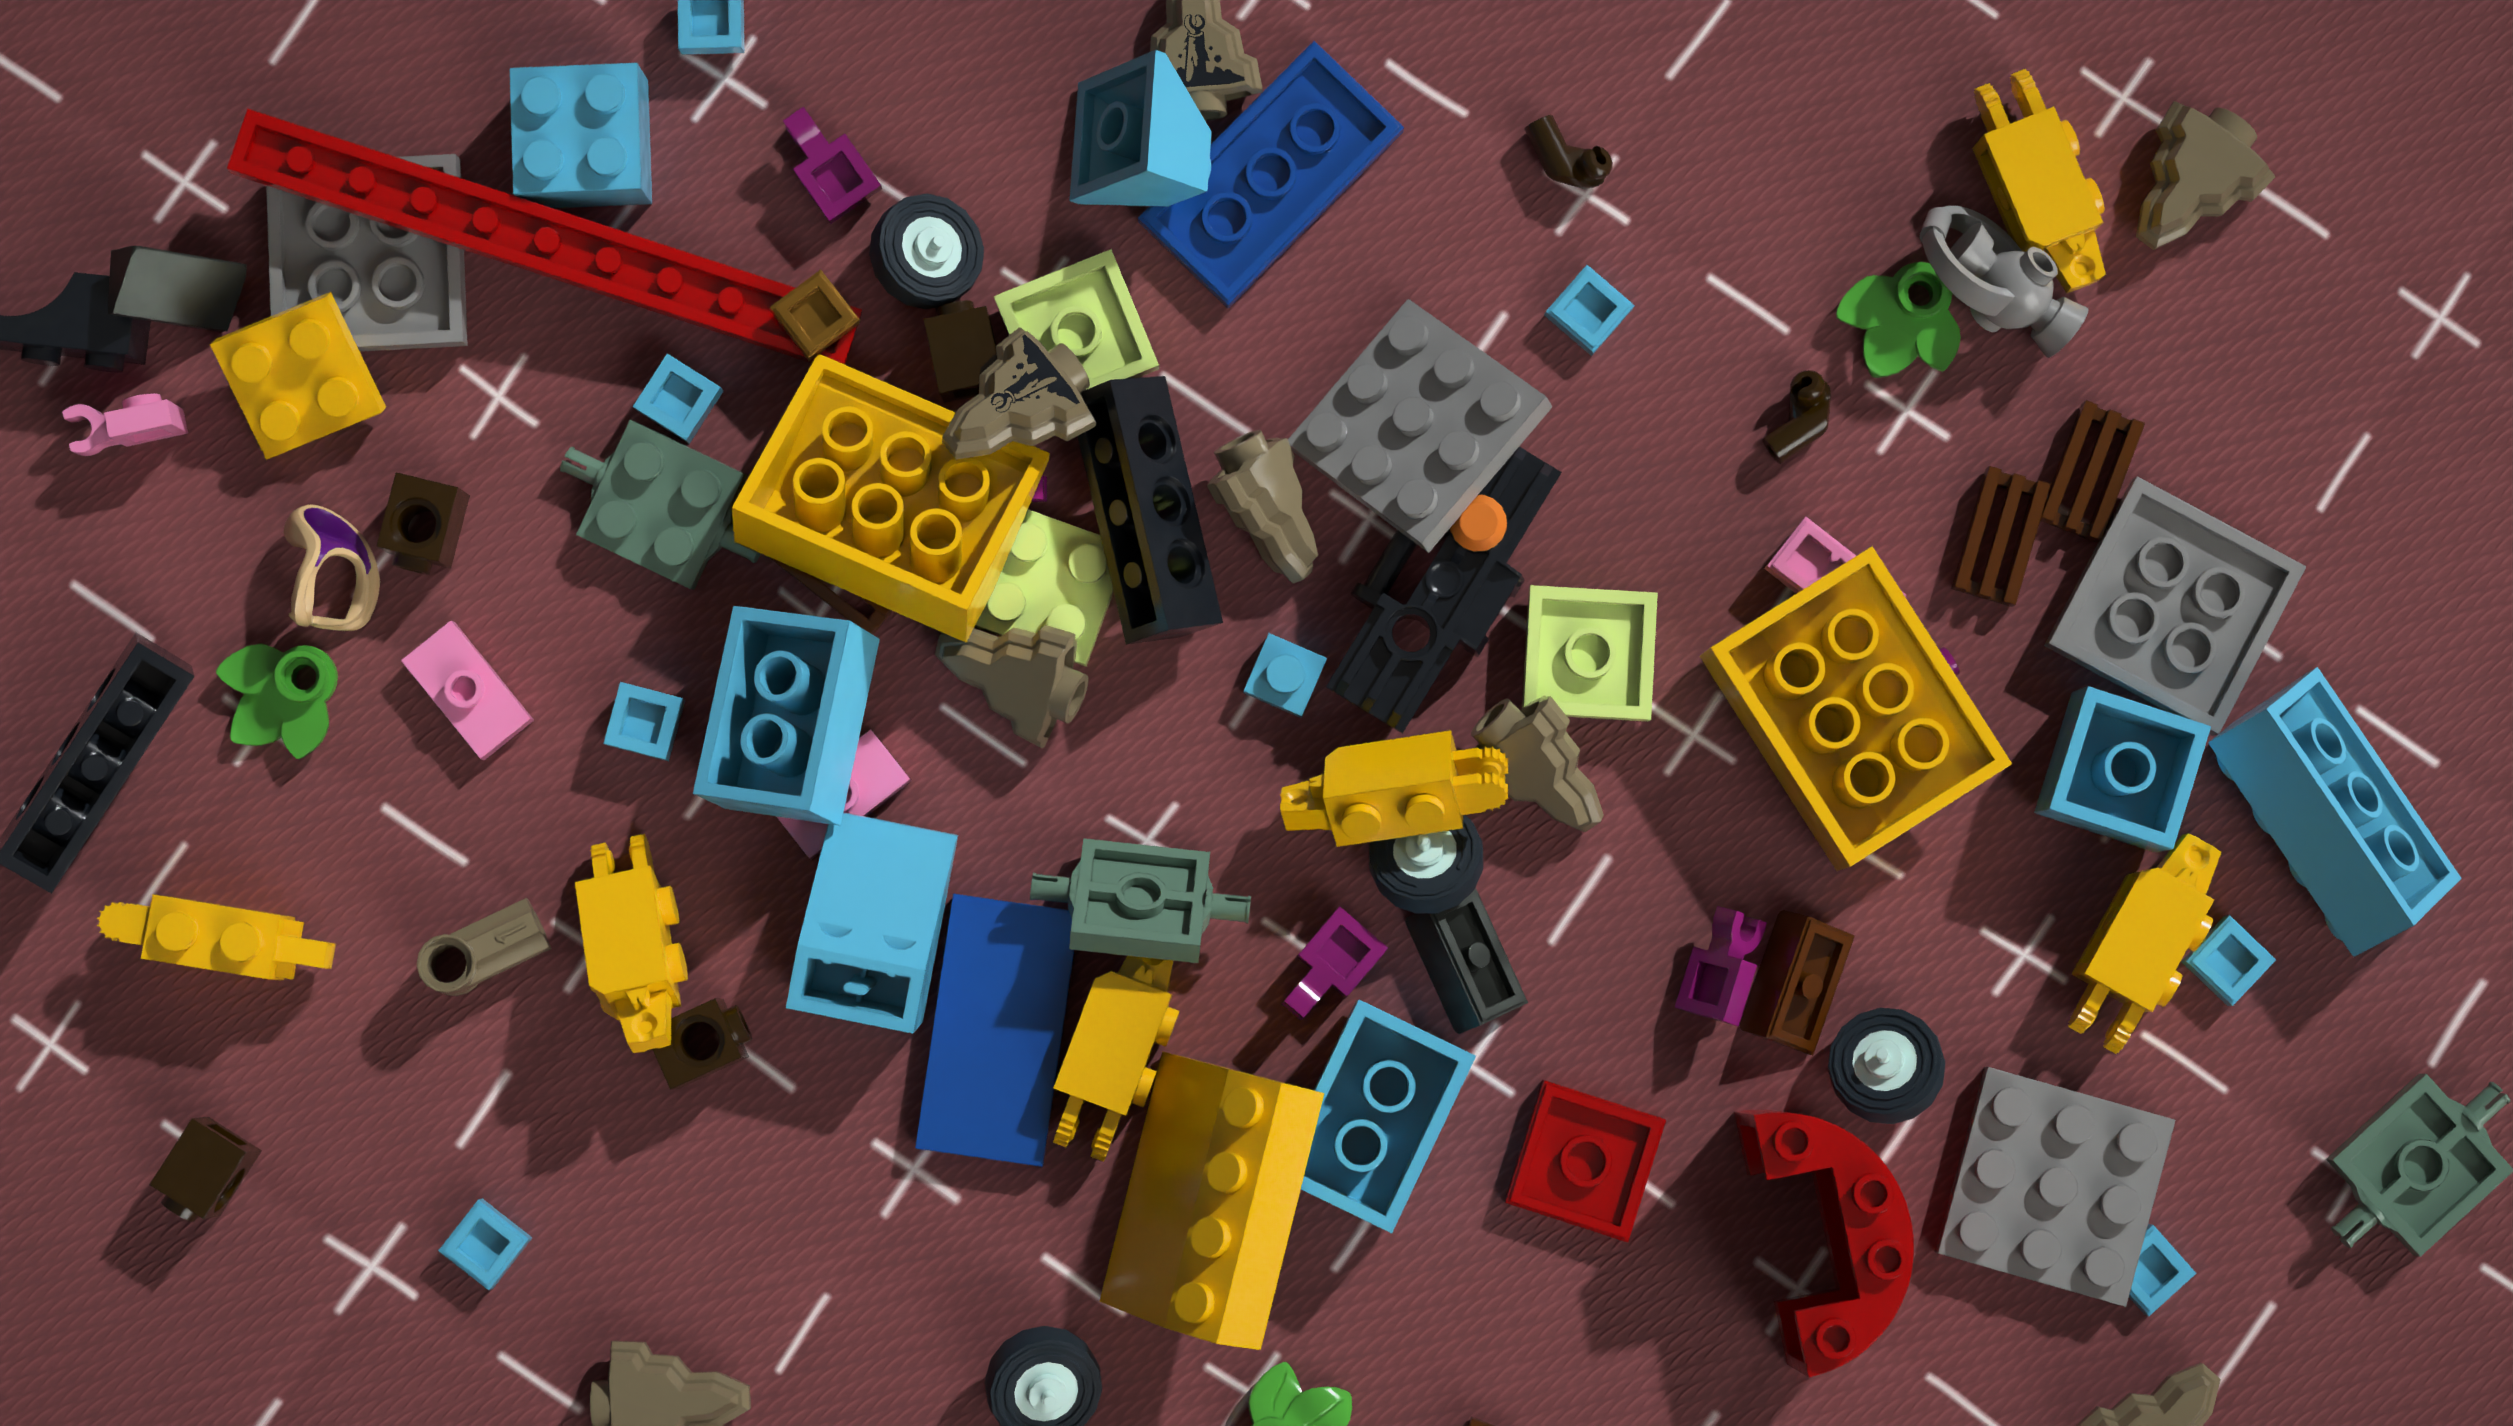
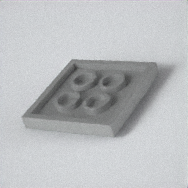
M456 154L398 157L461 178V159ZM266 186L271 316L331 292L360 352L468 346L463 249Z
M1407 299L1290 436L1288 441L1295 454L1429 553L1550 411L1552 405L1544 394L1417 304Z
M2137 476L2129 483L2104 531L2101 541L2098 542L2044 646L2169 713L2211 726L2209 734L2215 736L2220 733L2306 566Z
M1984 1067L1935 1252L2126 1307L2176 1120L1991 1067Z

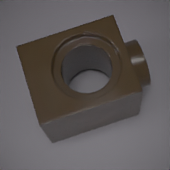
M970 300L939 306L936 308L937 316L924 319L939 394L944 403L975 397L979 394L980 374L997 360L996 342L989 312L986 306L974 308L973 301Z
M396 472L376 547L394 555L392 566L425 575H430L432 564L451 569L470 495L455 486ZM421 512H432L436 519V528L433 535L424 542L413 543L408 534L410 521Z
M714 998L671 1018V1045L652 1050L670 1090L680 1089L748 1058L749 1055L744 1043L751 1041L752 1035L737 1005L727 1008L724 999ZM702 1022L710 1024L716 1030L719 1037L717 1051L706 1060L698 1059L692 1055L687 1045L690 1030Z
M210 1117L192 1118L149 1185L165 1194L161 1204L183 1219L195 1222L198 1216L202 1219L219 1217L262 1150Z

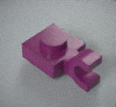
M804 106L783 120L786 130L807 157V160L793 168V171L830 224L882 190L881 184L845 133L829 144Z
M1339 906L1298 954L1297 958L1311 970L1281 1005L1301 1021L1330 986L1346 998L1386 952L1388 947Z
M1717 906L1713 918L1712 938L1709 948L1705 950L1693 946L1675 1008L1739 1026L1757 968L1756 964L1745 961L1743 958L1745 954L1754 951L1759 945L1767 923L1746 917L1744 913Z

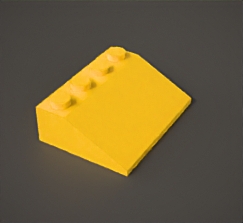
M817 354L732 506L734 542L966 643L996 586L1049 461L1050 453L1034 446L1012 441L989 455L955 459L942 443V436L953 419L955 412L821 354Z
M1873 546L1715 644L1699 656L1836 871L1853 866L2012 765V762Z
M1162 1051L1099 1302L1163 1328L1211 1343L1261 1350L1324 1093Z

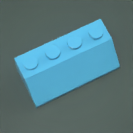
M2318 667L2235 720L2208 742L2216 754L2217 762L2222 772L2236 783L2251 805L2258 825L2272 836L2288 860L2293 877L2299 884L2307 888L2324 913L2329 930L2336 938L2343 941L2353 957L2414 926L2462 879Z

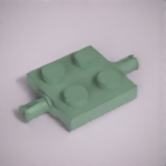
M629 420L615 452L604 463L576 450L574 447H570L566 452L565 457L587 468L585 470L562 460L560 471L593 485L591 504L576 535L695 590L707 562L722 547L750 560L752 563H756L761 553L734 542L732 506L747 480V474L633 420Z
M1083 838L1081 860L1073 870L1071 877L1043 875L1033 872L1030 900L1068 903V910L1072 918L1069 949L1191 963H1199L1201 936L1209 925L1210 919L1238 921L1248 924L1251 896L1213 893V886L1208 876L1210 852Z
M2418 1074L2326 1158L2330 1165L2350 1185L2355 1200L2358 1202V1205L2339 1223L2331 1227L2335 1236H2339V1240L2351 1249L2353 1244L2377 1223L2389 1229L2413 1256L2421 1257L2513 1172V1168L2492 1146L2487 1130L2483 1126L2501 1108L2511 1102L2508 1095L2500 1093L2503 1090L2494 1082H2489L2486 1088L2464 1106L2448 1098L2427 1074Z

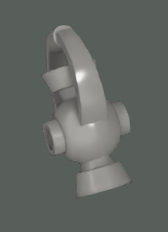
M1935 207L1927 213L1920 232V240L1923 243L1926 256L1940 280L1958 299L1970 307L1973 318L1981 327L1990 332H1997L2001 328L2016 329L2031 326L2033 328L2031 337L2047 358L2058 353L2073 338L2086 319L2088 308L2065 297L2057 300L2052 299L2054 290L2052 279L2058 274V269L2053 259L2046 252L2037 247H2031L2026 252L2022 251L2000 226L1984 215L1965 207ZM1949 227L1963 233L1951 249L1948 248L1945 242Z

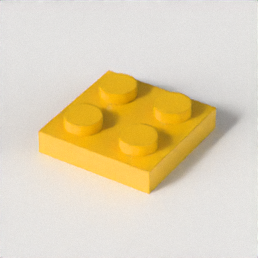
M331 292L219 337L210 344L266 460L378 415L386 408Z

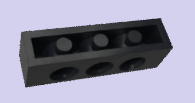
M1166 377L1108 380L1083 391L1080 395L1096 421V426L1077 437L1126 645L1180 638L1223 623Z
M135 632L0 837V864L52 894L195 677L190 664Z

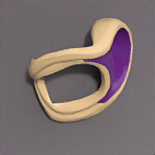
M305 505L297 508L286 520L283 534L292 546L306 549V554L296 576L289 617L297 625L303 627L311 625L320 629L336 631H355L364 627L371 619L375 610L380 588L377 563L366 539L346 519L327 508L318 505ZM332 556L344 557L355 566L356 586L351 606L345 619L312 615L316 574L322 563Z

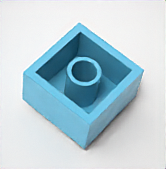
M638 63L510 68L513 194L515 196L550 208L652 204L648 79Z
M2087 686L2071 693L2034 813L2155 853L2172 850L2178 836L2211 726Z

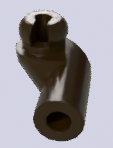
M1553 115L1542 117L1524 128L1546 175L1553 181L1588 189L1601 185L1606 176L1610 174L1613 162L1608 151L1600 146H1594L1592 149H1583L1567 145Z
M1802 371L1793 377L1790 384L1788 421L1762 439L1770 455L1779 464L1818 439L1828 429L1831 391L1828 383L1816 371Z

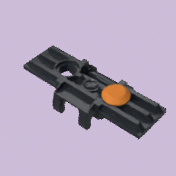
M1518 447L1444 534L1447 539L1409 601L1404 605L1387 594L1417 544L1399 530H1396L1364 584L1356 583L1351 592L1353 597L1373 610L1326 688L1403 734L1456 645L1460 643L1467 652L1479 657L1489 641L1486 633L1507 598L1517 595L1525 579L1520 572L1507 564L1562 472L1523 448ZM1403 619H1414L1421 622L1429 629L1428 643L1424 648L1416 652H1407L1400 649L1395 644L1392 636L1394 624Z

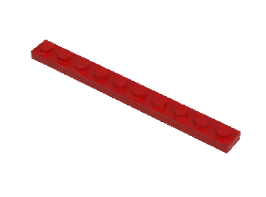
M247 108L227 166L230 174L803 361L813 363L816 358L814 357L808 361L770 312V307L795 289V287ZM850 306L856 316L861 319L862 309ZM858 325L820 354L845 365Z

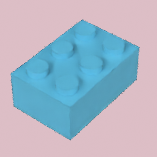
M733 606L693 794L724 809L841 826L880 639L849 620Z
M1359 999L1356 1000L1313 1089L1314 1091L1324 1093L1301 1190L1392 1233L1476 1056Z

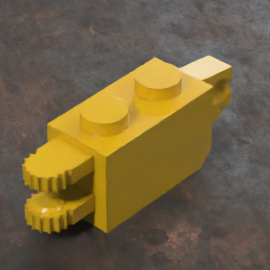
M2023 69L2011 74L2010 83L2013 95L2024 118L2011 124L2004 111L2000 97L1996 90L1993 89V86L1989 83L1975 88L1974 98L1988 133L1984 134L1972 149L2009 236L2024 252L2031 247H2037L2046 252L2057 266L2058 274L2056 277L2065 292L2069 293L2091 285L2106 275L2095 230L2104 223L2100 215L2105 210L2104 201L2095 181L2092 178L2085 179L2076 159V156L2080 154V146L2073 127L2067 120L2060 121L2054 106L2046 109L2032 75H2030L2029 71Z
M1451 730L1338 747L1325 757L1324 774L1312 777L1309 781L1282 787L1280 812L1286 831L1330 830L1333 832L1337 847L1463 829V815L1486 812L1487 809L1493 811L1494 808L1500 809V805H1505V800H1508V784L1505 783V774H1508V758H1505V753H1501L1500 749H1494L1493 746L1492 748L1485 746L1484 749L1472 748L1456 751Z
M2189 833L2182 834L2175 843L2174 848L2167 853L2157 868L2142 870L2125 876L2072 972V975L2088 983V986L2068 1022L2069 1028L2080 1034L2084 1033L2095 1021L2098 1010L2106 996L2109 995L2123 1003L2115 1020L2109 1026L2105 1034L2106 1039L2103 1042L2104 1048L2117 1054L2126 1045L2144 1012H2153L2156 1005L2164 1007L2168 1004L2182 979V974L2177 972L2176 969L2187 949L2193 952L2197 950L2212 926L2213 918L2206 914L2214 899L2207 896L2206 893L2221 851Z
M645 834L630 837L629 853L633 869L614 873V858L606 842L591 845L590 851L594 878L575 882L589 986L598 996L603 1011L616 1020H620L627 1044L632 1053L671 1045V1009L681 1007L678 982L688 980L687 966L680 943L672 944L669 925L679 923V913L673 889L671 886L661 887L654 872L650 846Z
M152 894L150 906L112 902L110 906L105 905V909L99 911L101 913L100 917H97L99 920L97 926L101 928L100 933H104L105 938H111L112 941L119 939V942L143 945L141 959L268 980L294 979L296 964L332 969L336 943L301 938L304 922L295 921V917L162 895Z
M1127 956L1118 973L1111 971L1094 979L1053 1087L1070 1095L1053 1143L1067 1147L1077 1131L1080 1122L1078 1117L1084 1101L1091 1102L1108 1109L1103 1124L1097 1129L1091 1145L1093 1150L1091 1157L1104 1162L1122 1115H1128L1132 1103L1144 1107L1157 1071L1146 1067L1154 1043L1167 1047L1180 1012L1168 1007L1173 994L1167 992L1174 963L1173 960Z

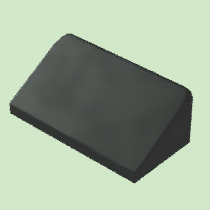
M128 246L112 250L108 314L227 332L246 278L247 264L143 246Z
M1476 887L1469 896L1455 907L1440 913H1415L1406 918V926L1456 1033L1461 1034L1528 1003Z

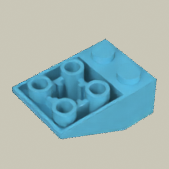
M843 812L841 826L828 824L797 945L786 1003L787 1009L912 1034L918 1029L924 1019L958 835Z

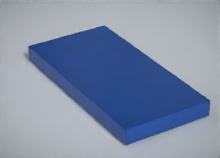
M1313 41L1210 145L1211 173L1208 179L1207 192L1170 206H1149L1138 217V222L1229 309L1403 133L1404 127L1327 52Z
M953 894L916 1149L1044 1166L1055 1091L1053 1087L1058 1071L1075 950L1069 949L1072 924L1069 910Z

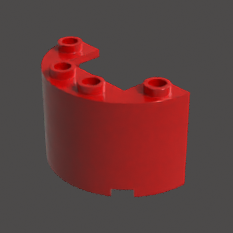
M1767 1109L1736 1111L1734 1114L1747 1175L1764 1173L1766 1180H1772L1812 1171L1836 1288L1776 1300L1774 1305L1787 1365L1807 1377L1827 1373L1845 1365L1867 1350L1884 1333L1903 1302L1909 1286L1914 1259V1235L1906 1200L1900 1186L1881 1158L1868 1145L1845 1129L1823 1119L1803 1114Z

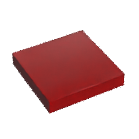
M1542 1080L1504 1202L1628 1242L1666 1119Z

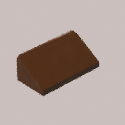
M1785 910L1780 911L1740 1022V1029L1813 1056L1855 935L1809 916Z

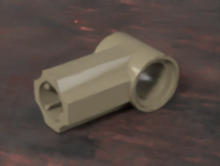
M525 898L449 935L443 934L433 937L423 945L418 953L417 969L420 978L428 987L444 995L460 996L469 993L479 983L552 948L530 901ZM448 949H460L466 958L464 973L456 981L450 983L441 982L435 970L438 957Z

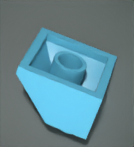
M1158 50L1151 51L1078 83L1069 201L1085 205L1170 206L1207 192L1208 179L1211 173V130L1166 53Z

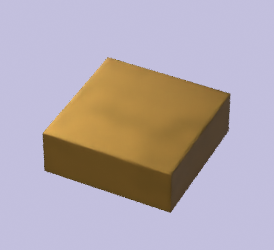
M821 269L770 307V312L808 361L860 324V319Z

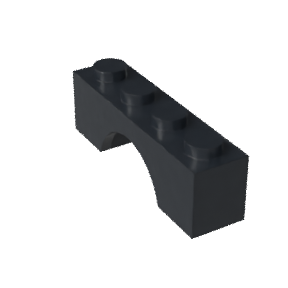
M74 272L64 290L45 307L24 315H0V350L22 352V361L48 366H59L61 356L84 358V367L121 373L124 369V363L145 365L151 321L109 315L110 276Z

